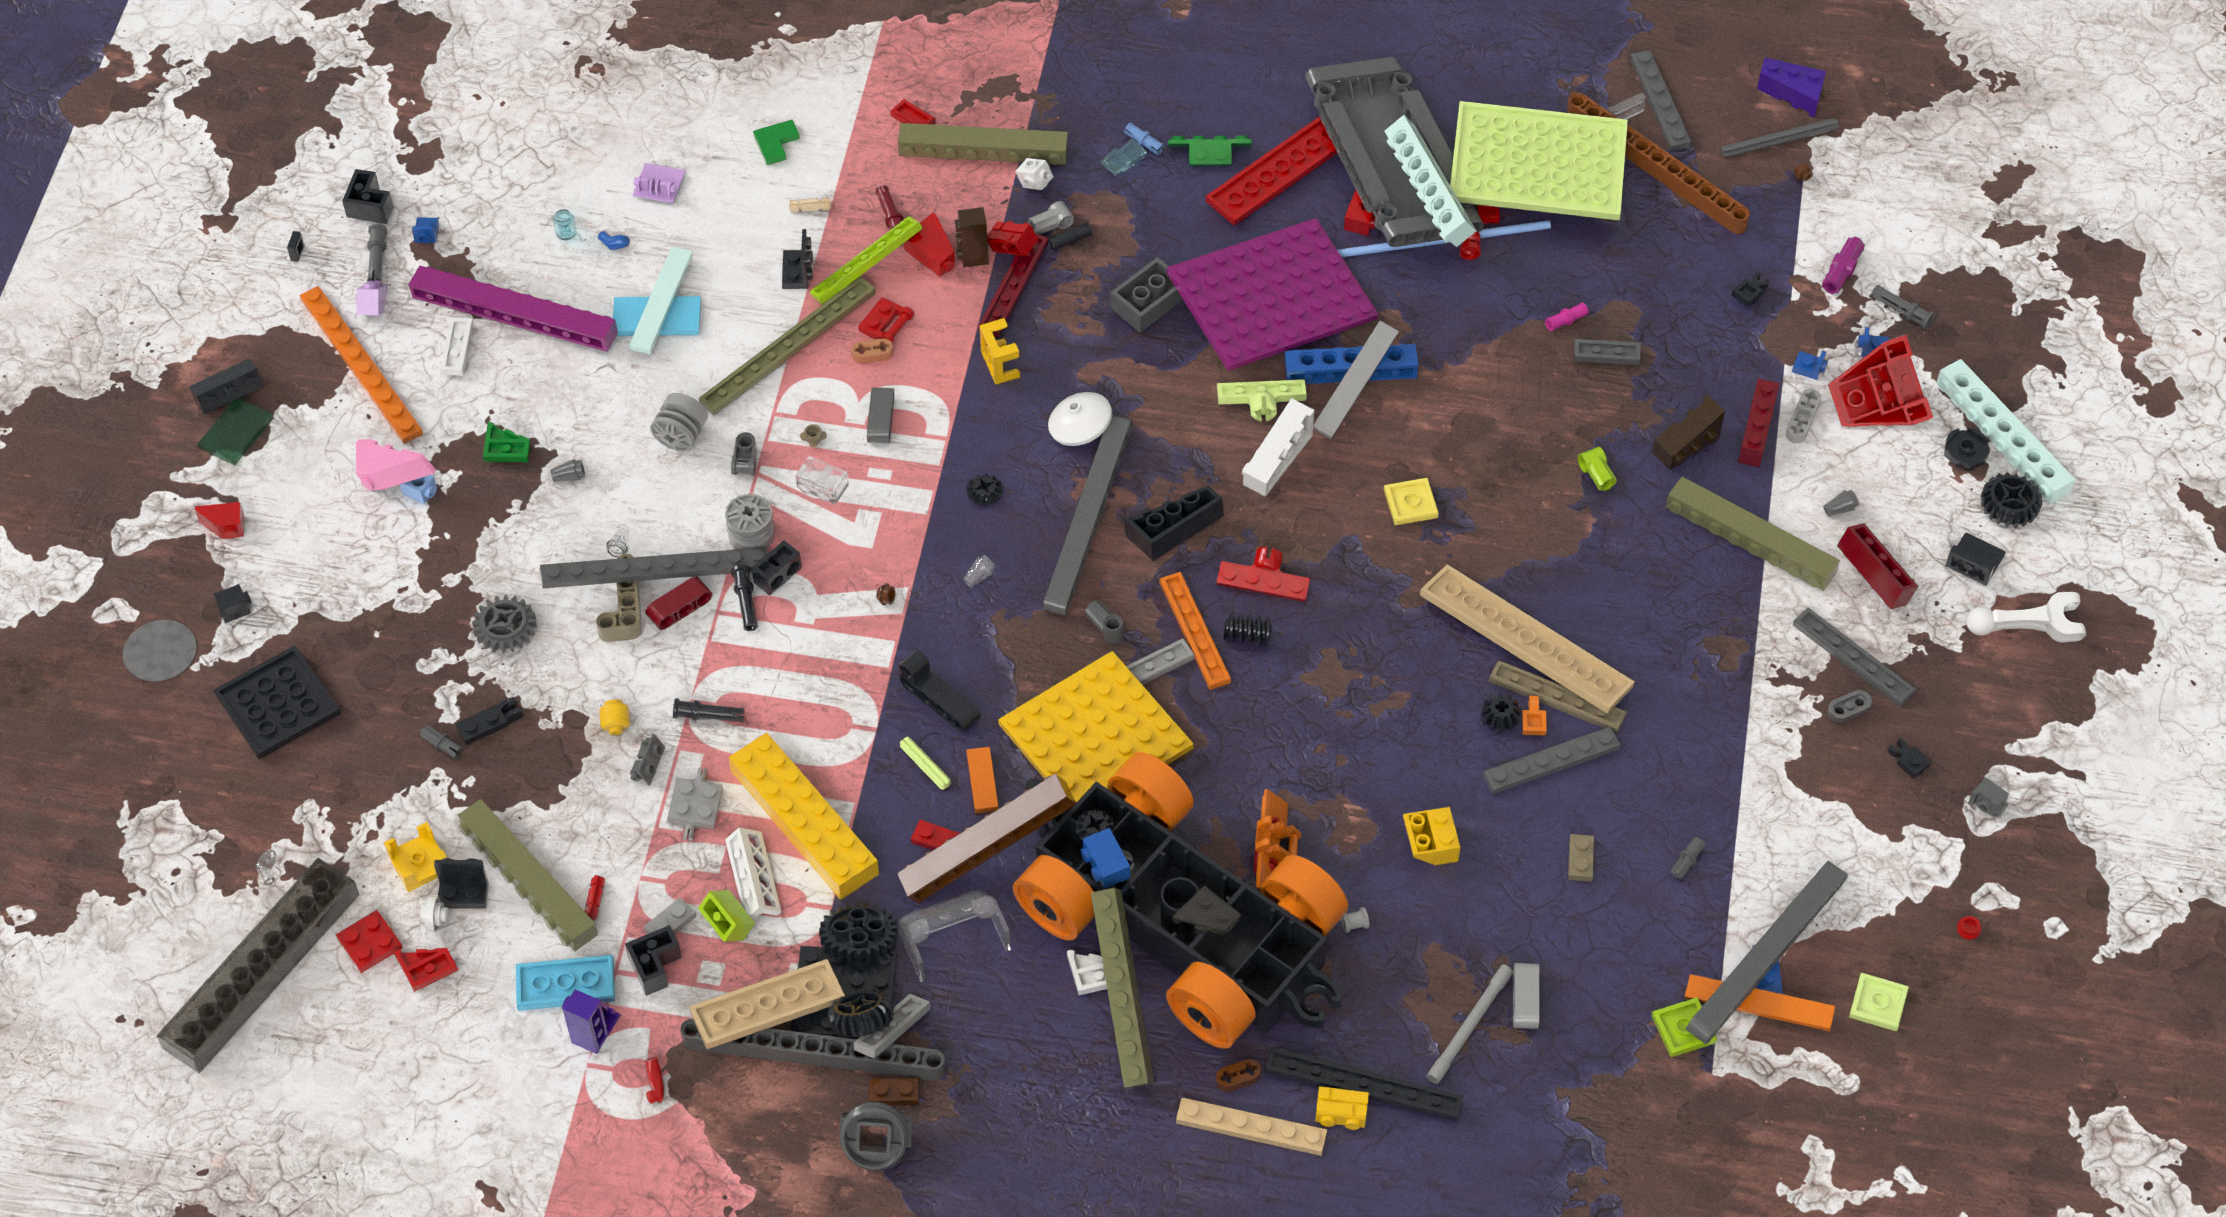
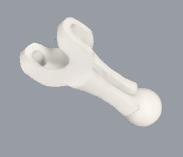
M2058 592L2050 598L2047 605L2026 610L2006 611L1995 609L1992 611L1987 607L1980 606L1972 609L1966 619L1968 629L1978 636L1987 635L1992 631L2019 628L2045 631L2052 639L2062 643L2079 641L2086 636L2085 626L2082 623L2070 622L2063 613L2076 609L2080 604V595L2076 592Z

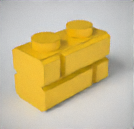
M1319 1086L1315 1122H1320L1325 1127H1332L1336 1124L1345 1125L1350 1130H1357L1360 1127L1365 1128L1369 1092Z

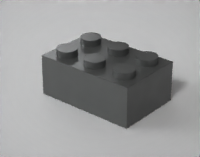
M1158 257L1110 292L1111 309L1140 333L1183 301L1166 273L1169 266Z

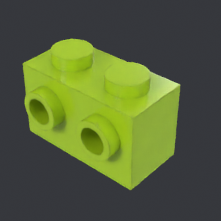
M730 890L709 891L698 907V910L724 942L744 941L756 924Z

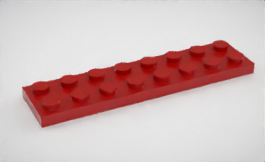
M1320 116L1206 195L1205 201L1235 226L1336 155L1337 151Z

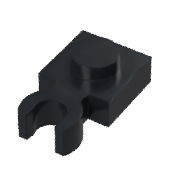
M1758 272L1753 276V281L1746 278L1732 290L1731 296L1746 307H1749L1762 296V292L1768 287L1770 279L1767 278L1763 282L1759 281L1761 273Z
M1901 738L1896 743L1900 749H1896L1893 745H1890L1888 748V753L1891 756L1899 758L1897 765L1913 779L1931 765V761L1915 746L1909 750L1907 743Z

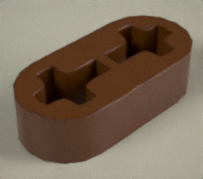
M1247 1059L1223 1067L1216 1074V1086L1223 1092H1231L1255 1084L1260 1079L1261 1066L1257 1061ZM1250 1068L1251 1071H1254V1075L1250 1076L1249 1073H1246V1069ZM1223 1076H1227L1228 1079H1231V1083H1227L1225 1080H1223Z

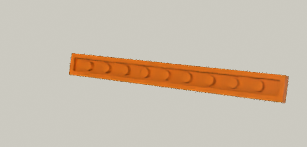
M317 286L299 295L301 302L402 443L405 444L423 435L419 424L320 287Z

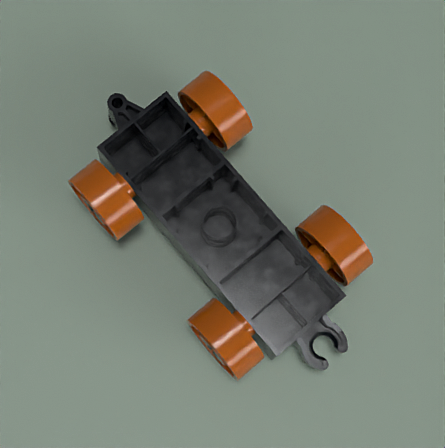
M1144 752L1133 753L1109 779L1108 789L1096 781L1076 802V805L1037 829L1038 835L1043 839L1036 846V859L1013 884L1014 895L1024 911L1039 926L1052 935L1064 940H1074L1095 917L1091 892L1111 888L1121 890L1129 939L1181 975L1166 993L1167 1002L1181 1023L1208 1044L1223 1049L1230 1048L1250 1024L1267 1034L1285 1012L1291 1014L1296 1021L1304 1026L1322 1028L1325 1024L1324 1012L1311 1010L1305 1004L1306 997L1312 993L1322 994L1332 1008L1337 1009L1341 1006L1342 994L1339 987L1328 976L1320 972L1325 966L1326 936L1348 911V901L1340 886L1318 865L1303 857L1289 855L1262 882L1259 892L1173 834L1174 828L1192 810L1194 800L1182 778L1160 759ZM1095 808L1101 812L1106 811L1107 815L1112 817L1114 823L1113 835L1119 847L1131 853L1134 860V868L1130 871V878L1103 889L1100 881L1096 882L1094 880L1090 862L1086 863L1081 854L1083 841L1076 832L1078 816H1081L1085 810L1093 811ZM1091 820L1090 828L1094 827L1096 828V830L1099 831L1100 823L1095 824L1094 821L1092 822Z

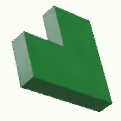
M793 119L753 131V136L766 165L786 160V154L781 144L800 139Z

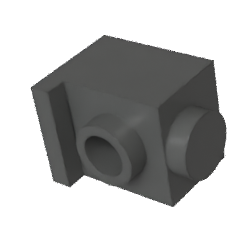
M1985 778L1972 792L1968 805L1972 807L1975 804L1982 812L1988 813L1994 818L1997 814L1999 816L2002 815L2008 807L2006 801L2009 793L1988 778Z

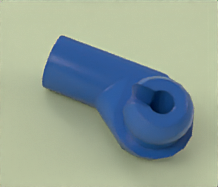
M601 231L598 234V239L610 250L622 249L630 244V239L626 235L610 236L606 231Z

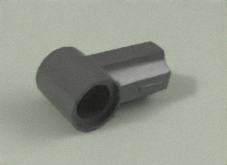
M1094 600L1085 610V616L1103 633L1104 640L1107 643H1120L1124 638L1122 618L1113 614L1101 601Z

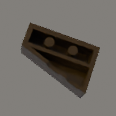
M1708 394L1702 398L1703 404L1696 410L1690 408L1686 412L1688 417L1678 424L1675 421L1654 440L1652 453L1669 470L1676 465H1682L1687 458L1693 454H1699L1705 446L1714 444L1720 438L1725 411Z

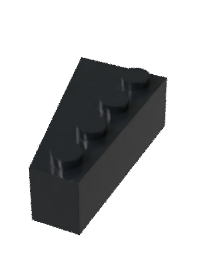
M1209 485L1182 495V499L1177 501L1169 500L1162 503L1163 506L1156 509H1145L1138 516L1132 517L1130 515L1124 517L1125 533L1135 545L1154 561L1223 517L1222 497Z

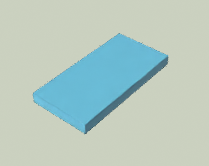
M675 296L659 335H699L701 296ZM614 297L613 319H615L617 325V336L634 335L650 297Z
M613 955L516 964V1001L518 1011L562 1007L565 998L571 996L574 989L602 1002H615Z

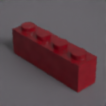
M1758 378L1738 463L1760 467L1780 383Z
M1865 523L1847 528L1837 547L1890 609L1906 606L1919 586Z

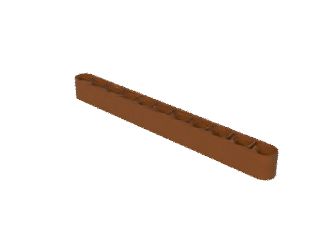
M1576 92L1569 96L1567 113L1619 119L1582 93ZM1627 125L1625 158L1735 234H1741L1746 231L1750 212L1745 206Z

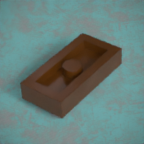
M918 1078L869 1079V1102H880L887 1105H919Z

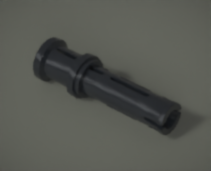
M737 565L731 569V576L735 581L734 592L738 595L743 628L745 631H754L758 628L752 598L754 585L750 581L749 576L751 568L747 565Z
M679 698L674 700L673 719L687 717L692 718L693 721H697L700 718L740 723L744 721V716H737L735 714H745V708L701 704L699 700L694 702L680 701Z

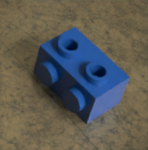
M1110 828L1083 838L1082 857L1086 863L1090 862L1093 878L1096 882L1100 881L1103 889L1130 878V865Z

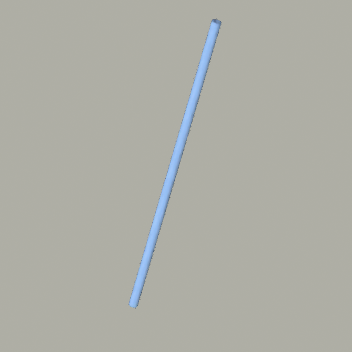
M1547 220L1482 229L1479 233L1481 238L1550 229L1551 224ZM1438 240L1400 247H1390L1388 243L1338 249L1337 251L1343 258L1444 244L1446 242Z

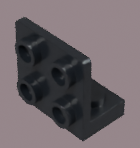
M802 229L801 250H783L782 289H808V281L813 278L811 263H813L811 237H807V229Z
M1965 533L1958 545H1953L1945 566L1987 586L2005 557L2006 552L1969 533Z
M451 858L434 860V867L439 880L438 897L444 903V907L448 909H486L489 882L482 860L468 858L466 860H454Z

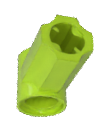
M1601 447L1578 454V463L1584 473H1589L1599 490H1609L1616 484L1617 479L1607 465V459Z

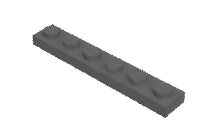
M1651 51L1631 54L1630 61L1670 151L1689 148L1691 140Z
M1607 727L1483 771V777L1491 793L1496 794L1620 750L1621 744L1612 728Z

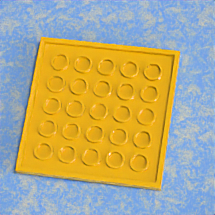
M1113 651L998 719L1000 727L1043 778L1056 773L1066 781L1075 802L1096 781L1108 789L1109 779L1135 752L1150 754L1168 765L1194 749L1192 741Z

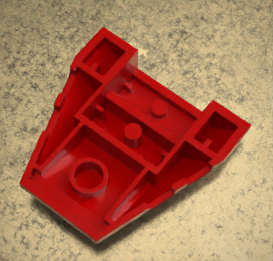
M1906 334L1883 342L1828 384L1841 426L1915 425L1933 418L1927 397L1923 395L1911 356L1913 354Z

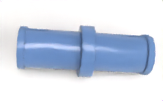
M1132 122L1125 127L1124 134L1137 141L1139 146L1146 147L1157 156L1164 150L1165 144L1153 138L1150 132H1144Z

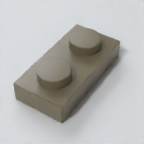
M1570 834L1568 880L1592 882L1594 836Z

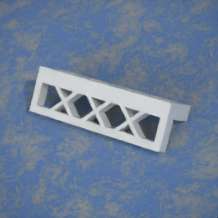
M739 827L725 841L741 906L753 921L762 913L778 916L781 913V908L762 832ZM749 838L755 839L757 847L749 841ZM753 856H755L761 862L762 867H760L754 861ZM758 876L766 882L767 888L759 881ZM763 896L771 902V906L765 905Z

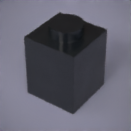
M240 584L213 594L225 623L251 614L248 605L252 604L248 592L242 591Z

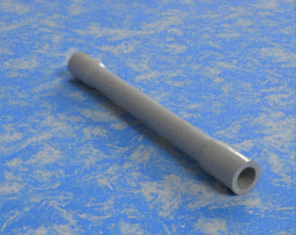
M1507 965L1499 967L1477 1004L1441 1057L1436 1060L1426 1075L1429 1081L1434 1084L1440 1083L1472 1031L1499 991L1504 988L1512 976L1513 970Z

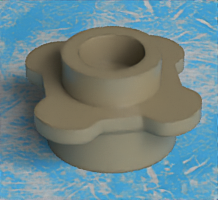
M816 424L808 425L804 432L800 434L801 440L807 441L810 447H817L818 443L827 437L826 432L822 431L821 427Z

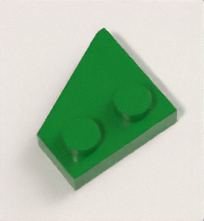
M492 422L487 423L483 452L484 462H529L531 446L529 438L516 435L508 429H499Z

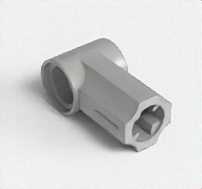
M1063 201L1053 203L1048 211L1029 218V224L1033 227L1035 234L1040 235L1057 227L1059 229H1067L1074 223L1075 218Z

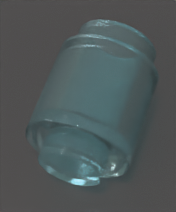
M566 209L557 211L553 217L557 238L560 240L574 238L577 230L573 214Z

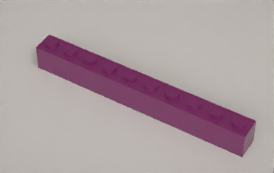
M419 266L408 284L414 299L608 352L618 334L616 321L609 316L594 314L588 310H580L569 305L552 302L548 299L536 298L530 294H522L511 289L494 286L490 283L478 282L472 278H464L453 273L438 271L432 267Z

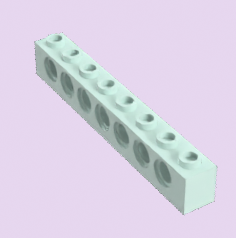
M1403 115L1385 130L1389 138L1386 141L1393 150H1396L1394 155L1403 163L1401 167L1411 177L1409 181L1412 186L1418 189L1416 194L1426 203L1424 208L1434 217L1432 222L1438 229H1441L1440 236L1446 243L1450 241L1457 247L1475 233L1476 229L1418 129Z
M1961 359L1940 370L1936 383L1939 389L1952 399L1954 405L1966 414L1968 420L1980 429L1999 452L2003 453L2013 467H2016L2023 476L2026 475L2027 481L2033 480V486H2039V492L2042 493L2043 498L2052 504L2071 493L2076 479Z

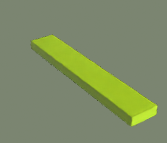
M908 216L809 292L812 298L823 305L922 230L921 224Z

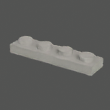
M909 994L894 1007L893 1020L889 1022L890 1025L883 1027L882 1031H876L875 1034H869L866 1037L860 1036L854 1042V1050L875 1059L930 1010V1002Z

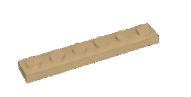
M1186 1098L1181 1099L1176 1118V1124L1322 1156L1327 1135V1129Z

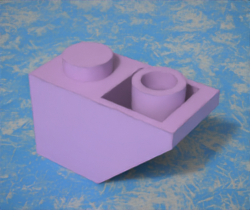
M371 280L357 288V315H380L383 313L388 289L387 284H381V281Z

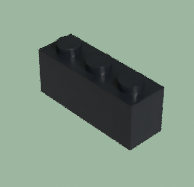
M246 359L189 386L196 405L203 414H207L264 387L257 367L250 359Z

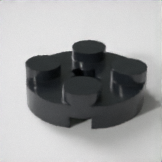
M1960 428L1955 429L1948 435L1945 442L1944 456L1953 464L1966 471H1973L1975 467L1983 465L1990 453L1987 437L1982 432L1973 428L1961 431ZM1970 446L1971 451L1964 450L1963 447Z

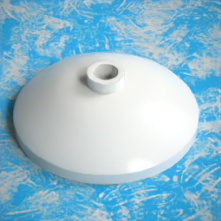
M1082 392L1071 395L1061 401L1051 413L1048 422L1050 434L1055 441L1066 446H1078L1089 443L1099 437L1109 426L1112 419L1111 405L1104 396L1098 393Z

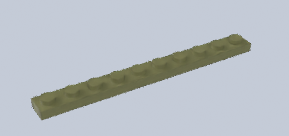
M860 276L700 396L699 402L714 416L876 294L875 288Z

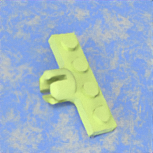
M1305 379L1217 383L1218 405L1246 403L1250 405L1251 416L1255 420L1262 422L1261 415H1265L1266 421H1270L1277 414L1276 403L1288 402L1291 398L1296 401H1306Z

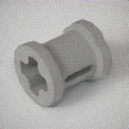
M1361 907L1359 911L1346 913L1340 919L1345 933L1360 927L1366 929L1370 925L1365 907Z

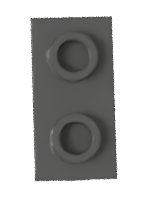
M652 734L651 738H646L642 741L637 755L642 760H635L630 771L631 780L638 782L640 779H643L648 786L652 782L665 746L655 734Z

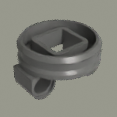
M867 1102L841 1114L839 1142L847 1158L861 1168L867 1170L889 1168L901 1159L906 1147L911 1148L913 1118L908 1115H901L896 1109L887 1104ZM863 1126L888 1128L887 1147L861 1145Z

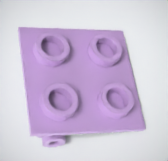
M645 163L641 175L634 178L633 184L636 187L633 196L674 203L686 171Z

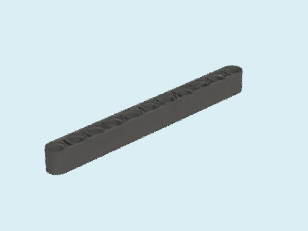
M1112 415L1109 426L1103 432L1043 605V611L1066 616L1069 611L1131 432L1132 419Z
M1827 861L1687 1025L1686 1031L1704 1044H1708L1840 889L1848 874L1830 861Z
M693 1019L685 1020L680 1027L682 1042L686 1048L691 1050L926 1080H939L946 1072L944 1055L936 1049L891 1044L875 1059L869 1056L859 1058L856 1056L862 1053L854 1050V1042L857 1039L770 1028L741 1037L745 1039L743 1042L733 1040L706 1049ZM691 1032L697 1033L694 1036H688V1034ZM764 1041L770 1042L767 1045H760ZM788 1044L794 1045L791 1048H784ZM813 1047L818 1048L816 1051L813 1052L808 1051L810 1048ZM834 1051H842L838 1055L832 1054ZM883 1057H890L887 1061L880 1060ZM907 1060H914V1061H915V1062L912 1063V1064H907V1063H905V1061H907ZM932 1063H938V1064H939V1065L936 1066V1067H931V1066H929V1065L932 1064Z

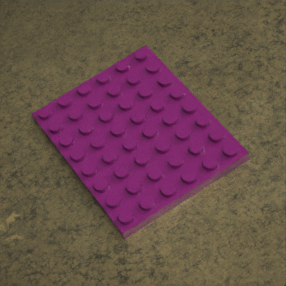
M1317 218L1170 266L1166 271L1227 371L1377 320L1379 315Z

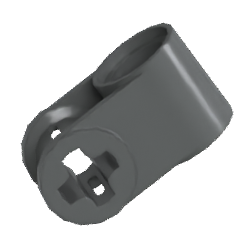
M743 432L736 437L734 454L731 461L732 475H736V473H750L751 476H755L757 448L755 437L751 433Z

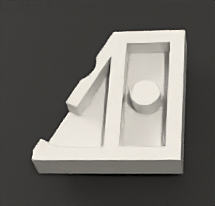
M1073 950L1067 951L1078 995L1107 989L1102 957L1095 954L1084 956L1075 954Z

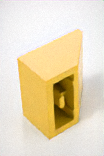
M1450 807L1403 814L1414 858L1433 865L1458 862L1460 844Z

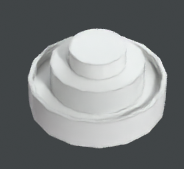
M429 896L426 904H422L420 918L421 923H425L426 931L436 932L438 927L447 921L448 908L444 907V903L440 901L438 896Z

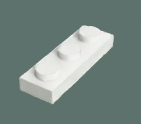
M450 318L440 367L441 375L463 376L473 328L472 318Z

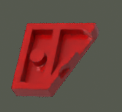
M435 948L433 950L416 949V952L402 953L401 950L394 951V955L414 992L458 971L457 965L447 948Z

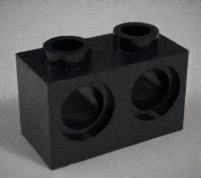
M783 540L752 567L754 584L770 596L802 568L800 552Z

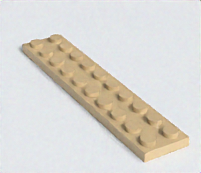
M1448 564L1420 591V596L1607 714L1634 687L1635 682Z

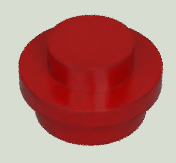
M1966 916L1960 919L1957 924V932L1964 939H1976L1981 933V924L1975 917Z

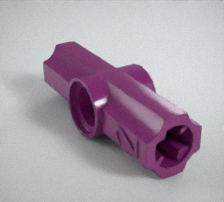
M1855 236L1852 238L1848 237L1840 253L1837 252L1834 256L1829 272L1822 282V287L1827 293L1832 295L1839 293L1846 279L1851 278L1856 268L1857 260L1860 258L1865 247L1860 238Z

